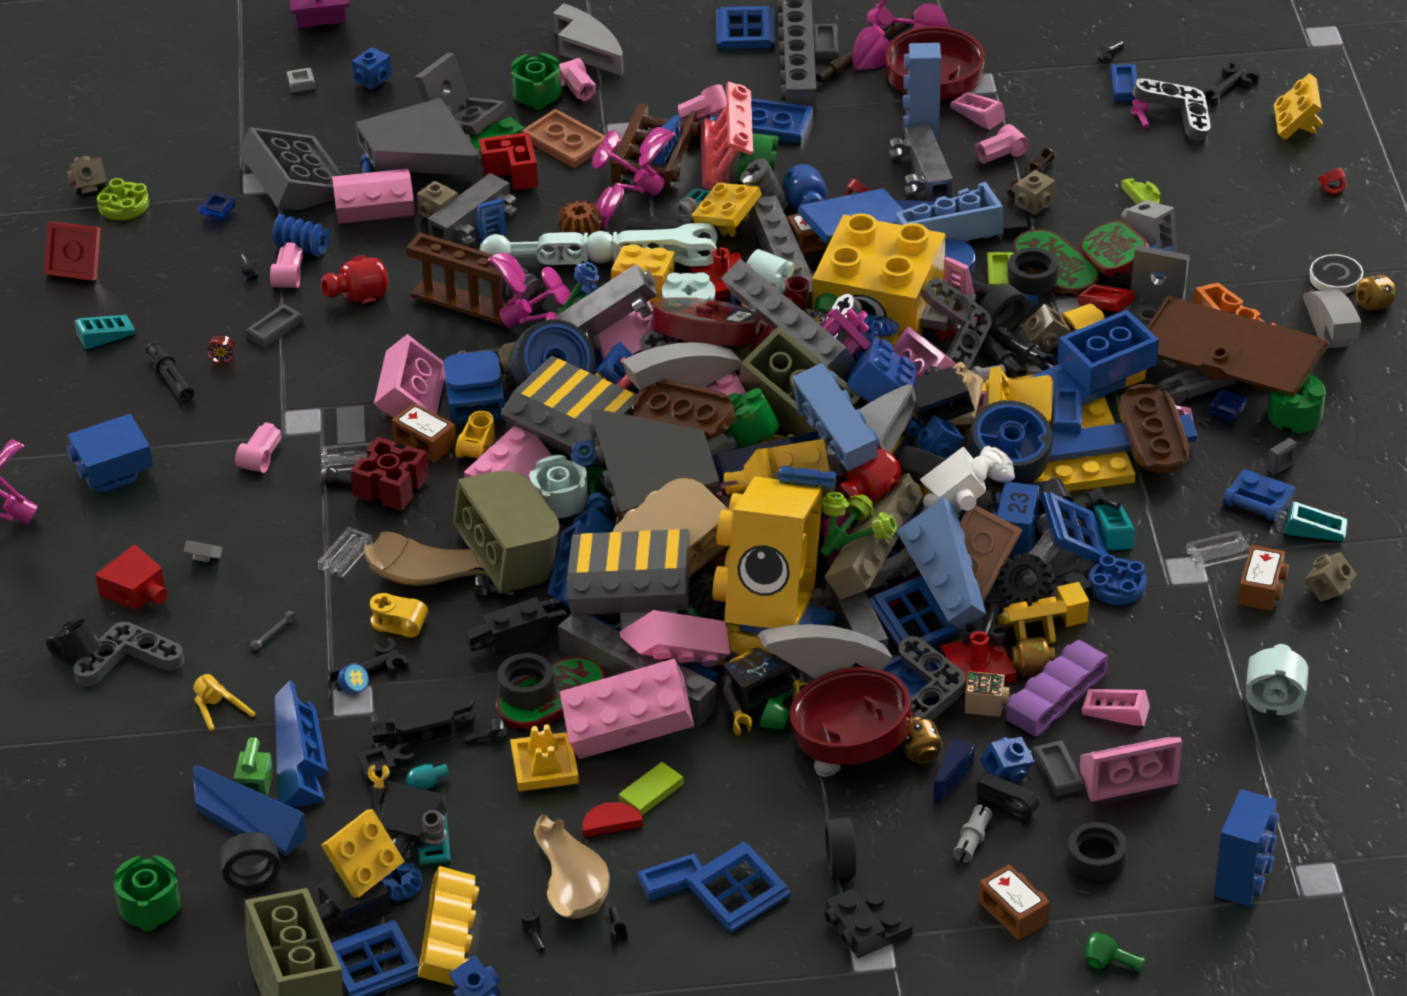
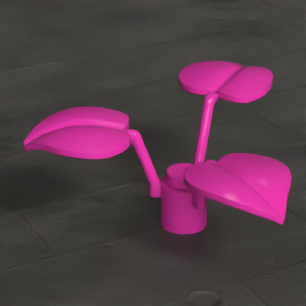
M882 0L880 4H876V8L871 9L867 14V22L871 27L863 29L856 39L853 51L854 69H873L886 64V50L890 42L883 38L885 33L881 28L888 27L891 23L914 24L912 29L925 26L950 27L944 12L937 5L928 3L916 9L914 14L915 20L893 18L891 11L883 8L888 0Z
M656 127L647 135L641 145V156L639 157V165L645 167V169L640 168L639 170L613 153L620 144V134L615 130H611L605 135L602 144L594 153L592 166L599 170L607 164L611 157L635 173L634 182H636V186L616 183L613 188L608 187L601 194L596 203V208L600 210L601 227L607 230L608 222L623 197L624 189L638 191L641 194L646 191L653 196L661 192L665 179L657 175V171L653 170L648 164L675 135L674 132Z
M497 253L488 259L497 267L507 284L516 293L513 298L507 301L508 305L499 310L500 318L507 327L512 328L518 323L523 325L526 322L541 319L558 320L554 312L529 316L532 312L531 306L551 294L559 306H562L570 296L569 290L562 283L560 276L553 268L545 267L541 271L542 279L549 290L527 302L525 299H518L526 289V285L523 283L526 280V276L518 261L508 253Z
M11 439L0 453V471L8 460L24 447L22 443ZM0 476V484L11 493L8 495L0 489V496L6 499L3 505L6 514L0 513V518L6 519L9 522L14 518L27 525L32 519L37 505L25 499L26 497L20 495Z

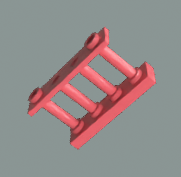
M729 81L726 84L727 105L717 121L705 118L701 124L702 187L712 190L717 183L729 184V167L740 151L750 156L753 153L751 90L743 85H736Z

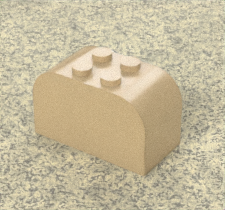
M681 478L667 483L658 491L651 492L646 497L644 503L636 509L629 510L624 515L623 520L616 525L613 532L689 529L690 578L727 547L717 544V526L721 510L729 509L702 483L693 479Z

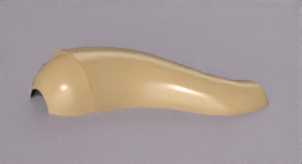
M381 532L376 542L372 545H366L365 543L364 546L365 557L371 571L386 580L398 584L422 586L465 576L481 574L488 576L482 570L468 571L475 567L483 568L473 554L472 549L445 550L432 548L393 532Z
M542 814L536 822L534 835L538 845L546 854L552 866V875L548 882L547 890L550 906L556 913L567 919H580L597 913L609 890L610 876L606 863L597 853L577 841L563 829L564 821L562 819H557L556 822H553L547 815Z

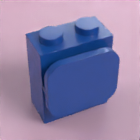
M481 351L448 356L444 360L443 366L451 423H467L471 414L477 411L489 412L494 420L504 419L500 414L505 405L497 354L491 351Z
M131 413L68 434L70 446L66 447L69 460L71 463L76 462L75 466L80 479L85 478L90 488L94 491L106 492L132 483L137 478V472L153 467L150 445Z

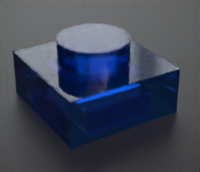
M212 191L200 204V214L223 220L235 207V198Z
M1221 389L1209 404L1208 413L1234 422L1246 407L1247 398Z

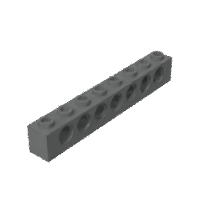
M777 0L781 100H786L788 104L811 106L813 109H816L812 0Z

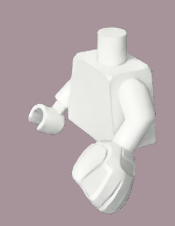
M985 446L980 455L974 459L962 447L920 479L930 491L923 499L925 507L922 509L925 511L941 498H945L958 508V512L973 509L976 505V499L986 491L984 483L986 476L1003 483L1014 480L1013 462L1007 454L995 447Z

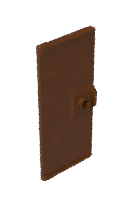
M1166 296L1146 327L1159 339L1158 358L1199 369L1210 377L1221 380L1231 378L1293 397L1297 395L1329 345V340L1172 296Z

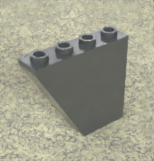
M441 98L356 122L358 143L376 171L409 168V172L473 176L480 174L479 164L482 163V157L479 149L473 147L470 136L468 134L465 135L460 121L455 120L451 107L446 106Z
M600 409L590 410L592 420L587 423L592 438L598 436L600 445L595 446L600 463H606L608 470L603 471L607 488L613 487L615 496L610 497L615 513L621 512L622 518L629 510L636 509L644 503L646 497L651 492L658 491L664 485L676 479L687 478L702 483L712 494L722 491L703 430Z

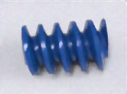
M280 214L275 220L272 237L277 247H284L286 243H295L298 247L302 248L303 253L320 257L328 248L330 229L326 228L323 231L321 224L317 223L314 226L312 222L307 221L304 225L302 219H298L295 222L293 217L289 216L286 219L285 215Z

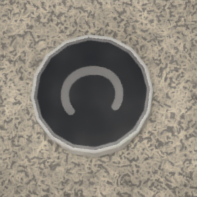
M1338 254L1319 257L1312 263L1310 268V281L1320 291L1337 289L1344 294H1348L1356 290L1358 282L1363 278L1362 266L1356 260Z

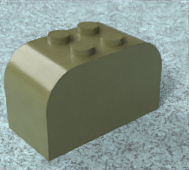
M778 326L741 363L739 381L746 392L755 388H759L779 421V426L788 434L795 435V439L806 442L820 439L817 428L812 430L808 425L807 416L801 417L797 412L792 377L822 362ZM836 375L840 389L848 392L852 400V406L855 410L859 409L861 396Z
M495 471L458 479L453 525L468 547L473 550V554L499 592L503 593L530 587L547 581L552 575L559 521L556 513L549 508L543 495L536 490L530 480L523 475L510 471Z
M308 888L245 900L247 950L251 969L261 996H342V968Z

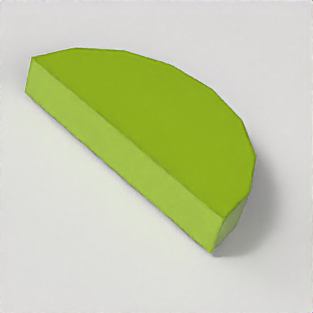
M1133 178L1121 180V188L1136 204L1145 200L1156 203L1160 202V192L1152 183L1146 181V184L1134 182Z

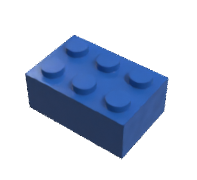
M1125 310L1059 337L1058 363L1088 393H1091L1157 365L1159 339L1128 310Z
M874 336L870 341L871 345L855 357L856 363L851 368L847 384L853 391L870 403L907 384L913 385L914 388L917 370L909 358L905 356L901 358L895 353L894 347L885 339L879 340Z
M1240 789L1221 831L1215 897L1251 907L1255 895L1261 896L1265 885V878L1263 877L1265 873L1270 875L1275 861V857L1271 856V853L1275 849L1278 837L1273 832L1276 831L1280 820V814L1276 813L1277 799Z

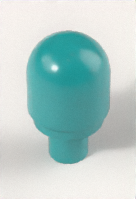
M424 764L409 771L406 778L407 785L426 790L438 784L437 779L449 776V771L446 764L434 768L432 764Z

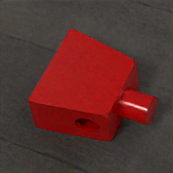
M136 545L130 547L95 574L99 596L134 610L141 608L150 600L156 604H161L165 601L168 594L167 589L164 588L165 584L161 567Z

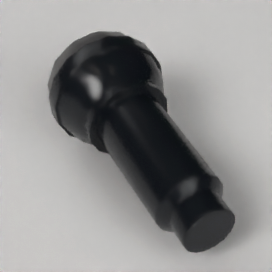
M325 466L320 471V480L325 485L341 483L352 486L350 474L339 472L333 466Z

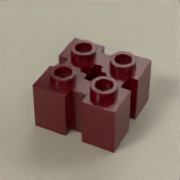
M376 437L366 450L367 459L360 457L350 470L353 496L371 502L382 499V505L403 511L413 498L412 491L415 489L419 490L429 477L426 451L407 445L402 450L397 448V442Z

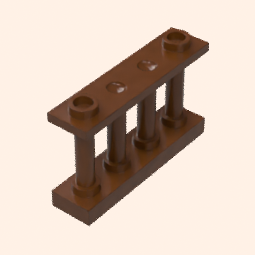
M638 103L615 155L638 170L640 168L645 169V167H641L637 163H632L633 160L641 156L640 148L638 147L642 145L649 134L645 132L650 130V128L662 127L669 120L652 118L651 115H648V105ZM691 111L686 123L680 122V132L682 133L673 153L671 152L666 162H669L667 167L649 165L653 170L657 171V175L665 178L666 191L671 192L674 183L679 181L680 169L694 137L699 136L700 122H697L696 111ZM612 159V183L622 184L625 176L633 172Z
M419 232L406 247L407 256L421 260L422 280L411 292V297L504 325L500 318L499 310L507 306L508 303L503 302L501 283L504 281V278L497 267L488 261L493 254ZM432 264L444 267L445 284L433 281ZM455 271L467 274L468 291L456 288ZM478 277L491 282L492 298L479 295Z

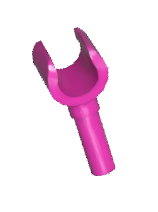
M1135 99L1133 100L1134 106L1131 108V113L1134 116L1137 115L1143 127L1147 129L1149 123L1144 112L1148 111V103Z

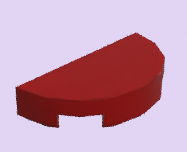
M620 802L604 803L594 807L586 814L583 820V838L644 827L643 818L639 811L630 805Z

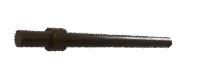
M910 11L901 18L915 20V11ZM892 23L883 29L885 33L883 38H889L907 26L908 23ZM854 49L840 59H834L828 63L824 70L815 75L817 82L822 83L829 77H835L843 72L844 67L853 62Z

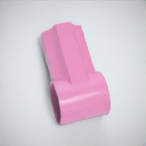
M577 58L559 64L561 86L567 85L577 98L582 99V101L590 100L593 94L596 93V85L587 75L583 61Z
M719 84L708 87L701 92L702 95L679 104L678 112L683 122H687L691 111H696L697 121L709 116H719L727 105L723 86Z
M1008 124L1003 126L996 136L975 144V152L978 155L979 161L983 164L1007 154L1018 157L1027 151L1029 140L1017 128Z
M286 243L284 247L280 248L277 262L272 264L270 270L271 287L299 288L303 250L295 243Z
M265 422L263 426H259L248 444L242 443L239 445L235 455L236 467L265 473L270 464L271 453L281 440V431L271 423Z

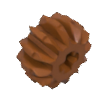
M576 200L575 203H566L565 207L560 208L558 214V228L560 232H576L582 235L588 233V236H590L592 233L600 231L602 219L600 210L596 208L595 204H588L587 200L582 203Z

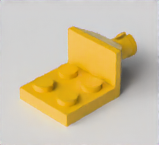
M826 439L757 449L744 465V470L724 473V482H738L734 485L725 486L727 495L745 492L754 477L773 479L774 472H778L782 466L820 470V472L831 471Z

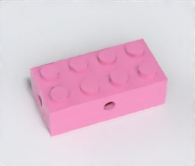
M675 658L560 691L569 743L579 759L694 727L684 676Z

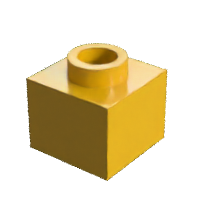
M1076 582L1058 586L1056 602L1065 600L1067 612L1060 615L1065 626L1069 627L1088 622L1089 600L1080 583Z

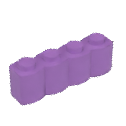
M1081 640L1067 645L1060 657L1054 661H1049L1042 673L1038 674L1035 678H1030L1023 690L1009 697L1006 703V720L1035 737L1039 736L1050 726L1053 720L1063 715L1072 703L1078 701L1089 687L1102 679L1108 669V655Z

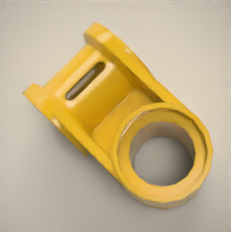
M477 411L471 414L463 432L457 439L455 449L457 458L466 456L479 459L492 447L495 442L492 414L487 411Z
M387 593L376 594L370 600V608L373 611L371 625L375 630L399 634L409 638L416 637L419 634L428 613V608L423 602Z

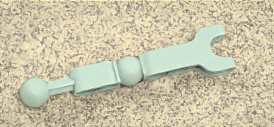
M690 223L675 229L623 231L619 234L613 232V236L604 231L594 232L590 236H588V233L582 235L576 232L546 233L540 236L538 242H510L503 235L493 234L483 240L480 245V251L493 255L508 253L514 258L537 257L545 265L578 264L582 261L588 262V259L594 263L604 264L613 258L614 262L616 261L623 244L649 248L647 247L649 243H656L659 245L658 248L675 252L674 262L686 266H707L713 263L712 252L717 248L715 245L717 242V231L713 225L708 223ZM702 232H707L711 237L709 239L698 238V235ZM576 245L581 249L579 251H572L568 247ZM545 246H551L555 250L552 252H546L542 248ZM710 250L711 253L704 257L698 254V251Z

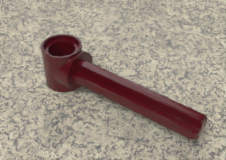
M791 276L786 279L785 290L782 294L802 311L808 306L809 281L802 276ZM768 324L754 343V349L774 331Z

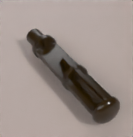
M1043 148L1025 168V174L1021 179L1034 170L1041 173L1054 160L1055 154L1053 150ZM1018 179L1011 183V188L1007 191V195L1010 198H1015L1014 189L1015 184L1019 181Z

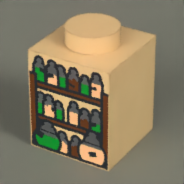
M969 671L965 694V713L1001 717L1002 705H1006L1010 690L1009 687H1004L1005 675Z

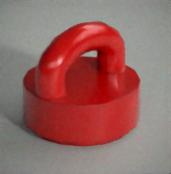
M1341 168L1322 174L1318 178L1321 187H1323L1327 194H1339L1346 187L1345 174ZM1339 180L1340 185L1338 187H1329V184Z
M851 178L845 190V196L851 195L853 190L857 193L872 190L856 179Z

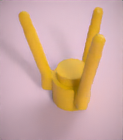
M204 674L195 681L194 691L197 696L194 701L199 706L210 731H214V725L206 703L216 704L222 697L229 700L249 716L255 717L256 713L229 693L212 675Z

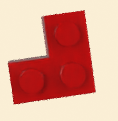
M529 132L479 139V149L482 157L481 167L484 177L489 173L497 177L509 175L513 190L538 187L537 162Z

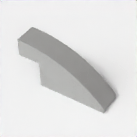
M563 3L553 13L554 33L558 34L559 55L573 60L580 58L585 64L622 76L624 74L623 52L610 30L591 15Z
M1334 289L1303 294V299L1317 336L1329 340L1327 348L1347 347L1351 339H1359L1361 320L1353 304L1343 292Z
M693 342L655 347L622 360L628 378L639 390L655 382L665 380L703 388L741 368L742 363L729 348Z
M907 384L897 388L860 409L865 418L866 426L868 429L873 428L879 438L877 449H884L891 453L915 413L917 401L913 385ZM828 442L827 449L831 471L835 472L836 476H844L847 470L831 452Z
M814 624L789 625L763 630L758 635L766 650L815 679L835 670L851 668L855 662L862 667L883 670L892 659L884 644L858 632L834 626Z

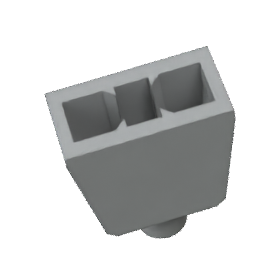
M1145 200L1131 208H1126L1122 212L1121 220L1142 235L1149 246L1156 245L1157 249L1171 245L1173 252L1177 251L1175 212L1173 207Z

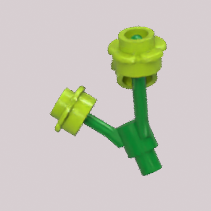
M830 492L820 501V504L823 506L822 512L830 516L828 535L824 539L826 543L820 549L827 557L835 549L839 550L842 545L844 546L851 541L871 534H875L879 540L885 538L891 540L894 532L897 531L895 519L891 515L888 516L880 512L877 517L872 519L871 528L851 535L846 533V530L855 519L864 521L867 517L873 515V503L865 495L851 496L848 502L843 494ZM847 509L850 516L839 528L836 526L837 516L844 515Z

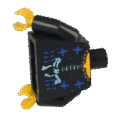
M753 648L741 655L734 651L730 652V655L724 660L721 692L729 713L735 717L733 732L740 736L741 729L738 725L740 723L745 724L750 732L752 719L749 715L743 714L741 710L744 709L748 712L769 701L770 698L773 699L793 687L795 690L792 699L794 700L799 691L808 683L800 682V675L793 665L761 648Z

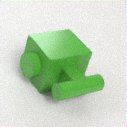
M249 738L245 752L240 751L234 774V782L268 797L273 777L271 754L258 752L260 741L257 738Z

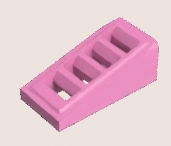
M966 92L950 103L952 109L989 130L1005 120L1002 102Z
M946 257L944 259L943 281L953 288H959L960 292L964 295L975 294L969 266Z
M1088 689L1081 711L1086 716L1129 725L1144 726L1150 705L1146 690ZM1097 700L1101 701L1100 706H1095Z

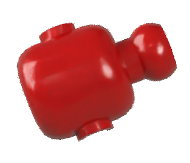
M366 255L352 257L351 261L345 262L341 266L339 275L327 273L322 277V291L328 298H335L342 293L350 302H361V304L375 302L376 299L383 297L388 290L386 267L378 258H367Z
M877 449V458L847 471V481L840 483L836 492L843 494L848 502L851 496L860 494L867 496L872 503L877 502L901 482L902 470L895 456L884 449Z

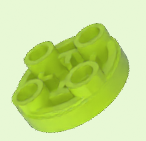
M121 178L112 179L109 181V186L104 188L97 196L98 210L103 216L113 220L135 218L145 212L149 206L147 187L142 183L124 182Z

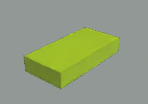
M1013 252L987 253L988 284L993 286L1009 284L1007 278L1008 261Z
M661 762L619 793V802L632 806L642 816L684 784L683 776Z

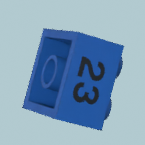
M1005 481L1003 492H998L996 497L995 509L998 512L993 511L992 514L1023 530L1008 557L1012 560L1015 554L1023 555V553L1031 554L1037 530L1039 486Z

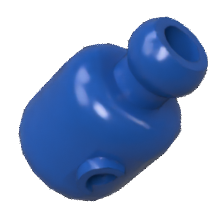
M799 164L790 168L783 177L782 188L789 202L788 206H791L795 211L798 212L799 205L826 200V184L815 167L808 164Z

